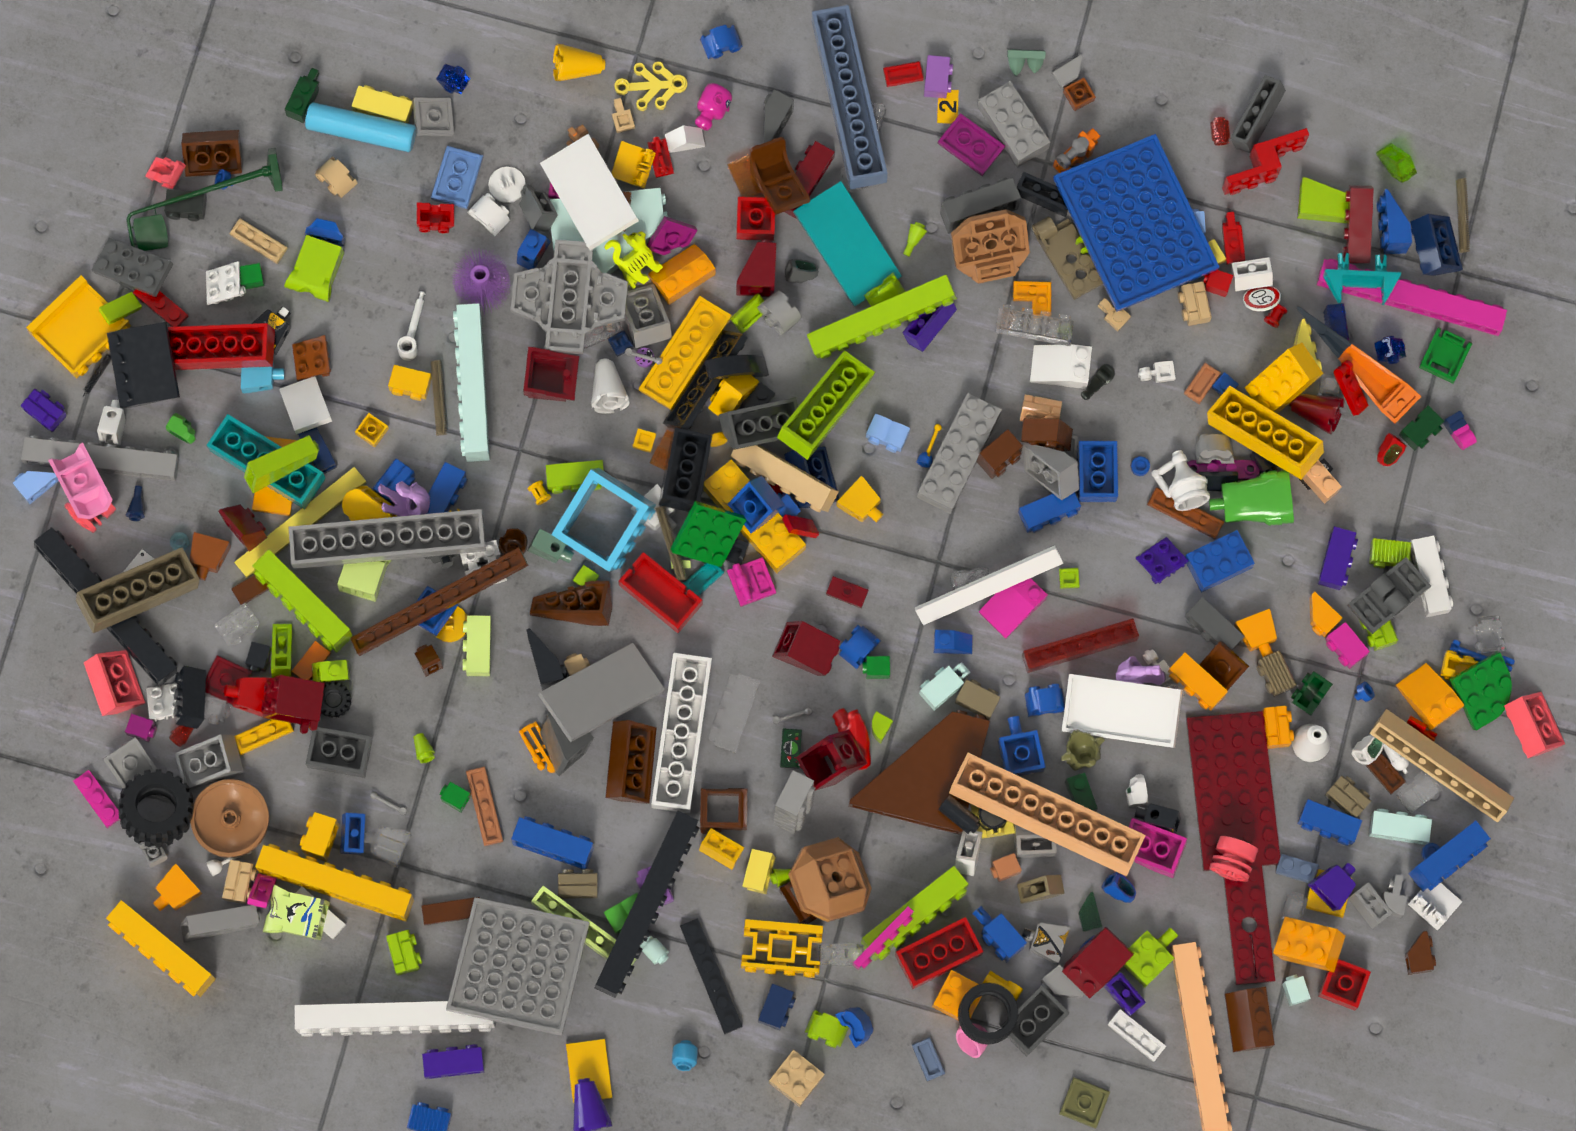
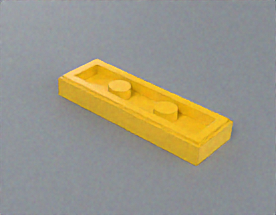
M271 719L234 737L239 754L243 755L292 733L294 730L288 722Z

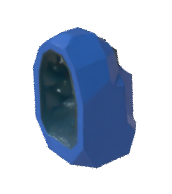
M1118 872L1108 876L1101 887L1105 893L1125 903H1131L1136 896L1133 884Z

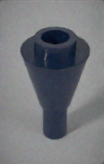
M135 486L134 497L125 514L131 521H140L145 517L141 498L142 486Z

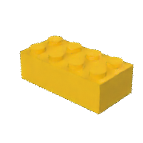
M1300 343L1288 348L1252 380L1245 389L1253 400L1273 412L1279 413L1324 373L1304 344Z

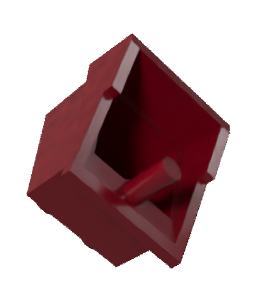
M528 347L523 389L524 396L553 401H575L579 356Z

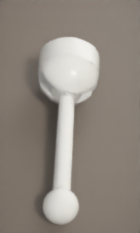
M238 857L228 858L221 862L214 859L206 862L211 875L215 876L221 872L224 864Z

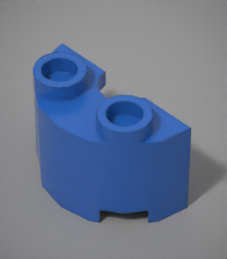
M727 25L709 30L710 35H702L700 39L708 59L712 57L717 59L723 56L724 51L730 50L731 53H734L743 47L734 25L730 28H727Z
M859 625L851 632L853 636L850 640L845 639L839 647L841 649L839 655L856 669L859 668L866 657L881 642L868 629Z
M1059 684L1048 685V688L1040 689V686L1028 688L1029 692L1025 694L1028 717L1064 712L1063 689L1059 688Z
M848 1008L835 1014L842 1026L850 1028L851 1034L849 1038L855 1048L863 1045L873 1033L870 1018L861 1008Z

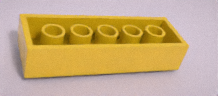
M1231 386L1225 390L1207 412L1208 424L1300 480L1324 453L1323 441Z
M731 459L704 481L703 490L719 508L733 512L728 503L750 480ZM779 513L753 533H750L745 525L740 531L776 574L806 550L804 541L798 535L788 532L782 521L783 517Z
M122 900L106 917L110 922L108 926L118 935L122 932L124 934L122 938L131 946H139L138 951L148 960L152 957L154 959L153 963L164 972L167 969L169 971L167 975L177 984H180V982L184 983L183 988L193 997L196 994L201 997L215 981L212 974Z

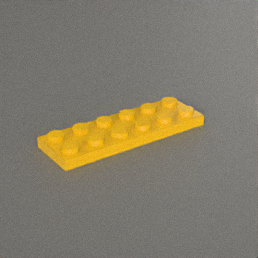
M699 296L660 355L662 363L660 365L654 364L639 387V391L671 410L730 321L732 315Z

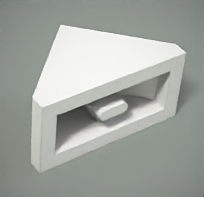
M683 125L665 134L669 153L705 147L701 128Z

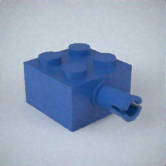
M1019 716L1007 718L1011 735L1000 737L998 740L1003 768L1017 776L1044 772L1045 763L1038 731L1024 733L1022 732Z
M982 906L972 913L984 926L981 932L983 935L981 937L987 946L992 945L996 950L994 953L1000 961L1004 960L1007 963L1025 948L1027 942L1002 913L992 919Z

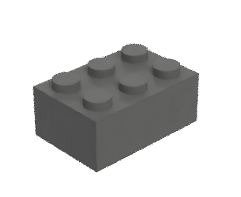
M317 727L315 731H312L306 766L311 769L365 778L373 740L371 736Z
M1041 985L1018 1008L1017 1024L1007 1038L1027 1057L1069 1015V1012ZM1006 1021L1000 1026L999 1029H1001L1004 1026Z

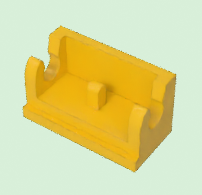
M710 828L700 845L699 851L733 870L737 860L742 855L744 847Z

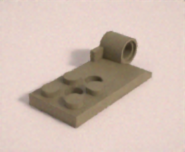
M1048 216L1032 225L1036 239L1074 300L1103 284L1089 253L1082 254L1080 252L1085 247V244H1075L1076 239L1080 235L1069 219L1055 225ZM1072 254L1077 260L1074 263H1069L1066 260V256ZM1082 270L1086 273V277L1079 279L1076 276V272Z

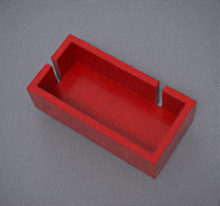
M644 552L632 564V569L629 568L619 580V586L677 633L683 629L703 605V600L690 589L687 591L686 596V586Z

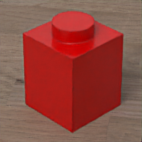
M1220 270L1206 274L1203 280L1204 284H1206L1205 290L1226 297L1233 275Z

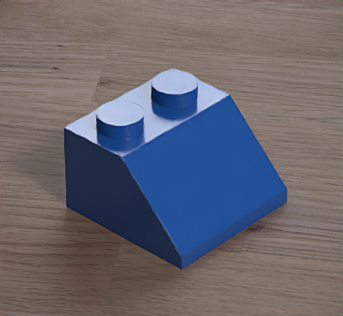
M763 476L749 481L728 503V506L734 513L745 516L747 520L744 525L750 533H753L771 520L785 504Z

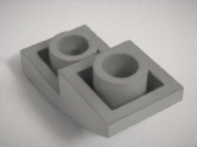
M142 841L138 844L150 868L168 860L163 847L156 848V844H151V847H147L145 842Z

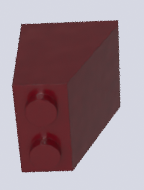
M771 240L757 242L737 280V296H755L759 294L761 297H769L774 293L776 243H773Z
M804 621L787 622L772 657L814 675L826 676L832 668L833 658L839 652L841 641Z

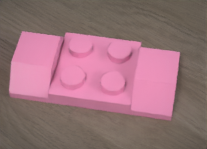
M83 443L79 444L74 454L62 460H48L78 518L92 519L108 510L113 499Z

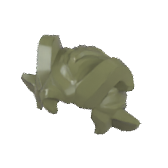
M1074 730L1070 734L1066 745L1067 752L1061 756V761H1066L1075 771L1084 767L1090 768L1101 759L1100 745L1105 739L1103 737L1095 739L1091 734Z

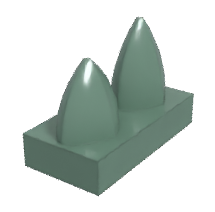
M1007 49L1009 66L1015 76L1023 69L1025 58H1027L1031 71L1036 73L1043 65L1046 56L1045 50Z

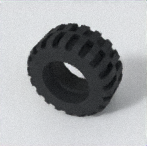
M156 769V772L152 773L151 770H146L142 776L138 773L134 776L133 781L128 780L126 788H122L120 793L118 813L122 829H126V834L129 838L133 836L134 841L138 844L142 841L145 842L147 847H151V844H156V848L162 847L163 843L167 845L173 844L174 839L180 840L183 837V832L187 833L193 816L194 803L193 795L189 792V786L187 783H182L183 779L181 777H173V772L167 771L162 773V769ZM161 795L173 802L175 811L171 817L164 821L152 822L144 819L138 813V804L148 796Z

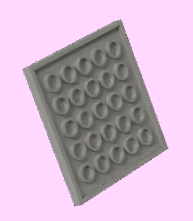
M475 897L446 1011L562 1036L590 922Z

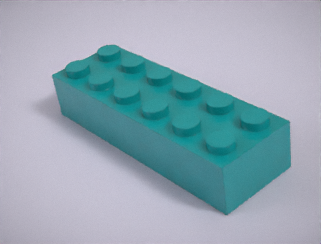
M229 414L226 415L206 445L210 452L244 473L248 462L282 448ZM308 463L267 487L305 510L326 477L322 471Z

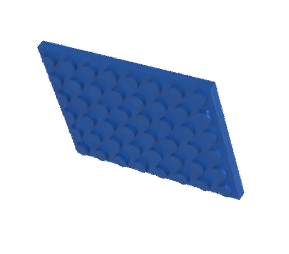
M1156 134L1054 175L1053 179L1116 312L1220 268Z

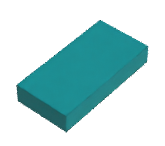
M705 563L683 584L687 590L690 589L697 596H700L724 574V571L718 566Z

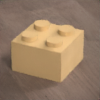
M793 1050L769 1080V1083L800 1107L825 1074Z

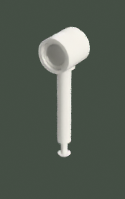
M424 291L418 292L420 296L415 303L407 336L400 338L397 343L399 356L406 361L413 360L418 353L414 337L424 300H422L423 295H426ZM405 346L412 347L409 351L403 350Z

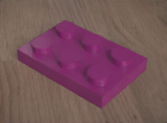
M961 113L938 141L941 147L981 176L986 173L1005 149V145Z

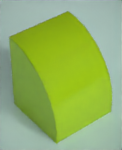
M876 711L872 719L871 730L874 738L881 744L892 726L893 720Z

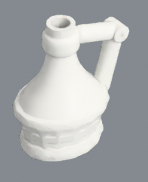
M1182 450L1173 452L1172 461L1167 462L1157 470H1153L1152 476L1166 497L1173 498L1174 507L1177 510L1187 511L1202 506L1210 499V494L1207 491L1208 480L1205 476L1194 472L1188 466L1187 457ZM1175 466V478L1171 486H1168L1162 475Z

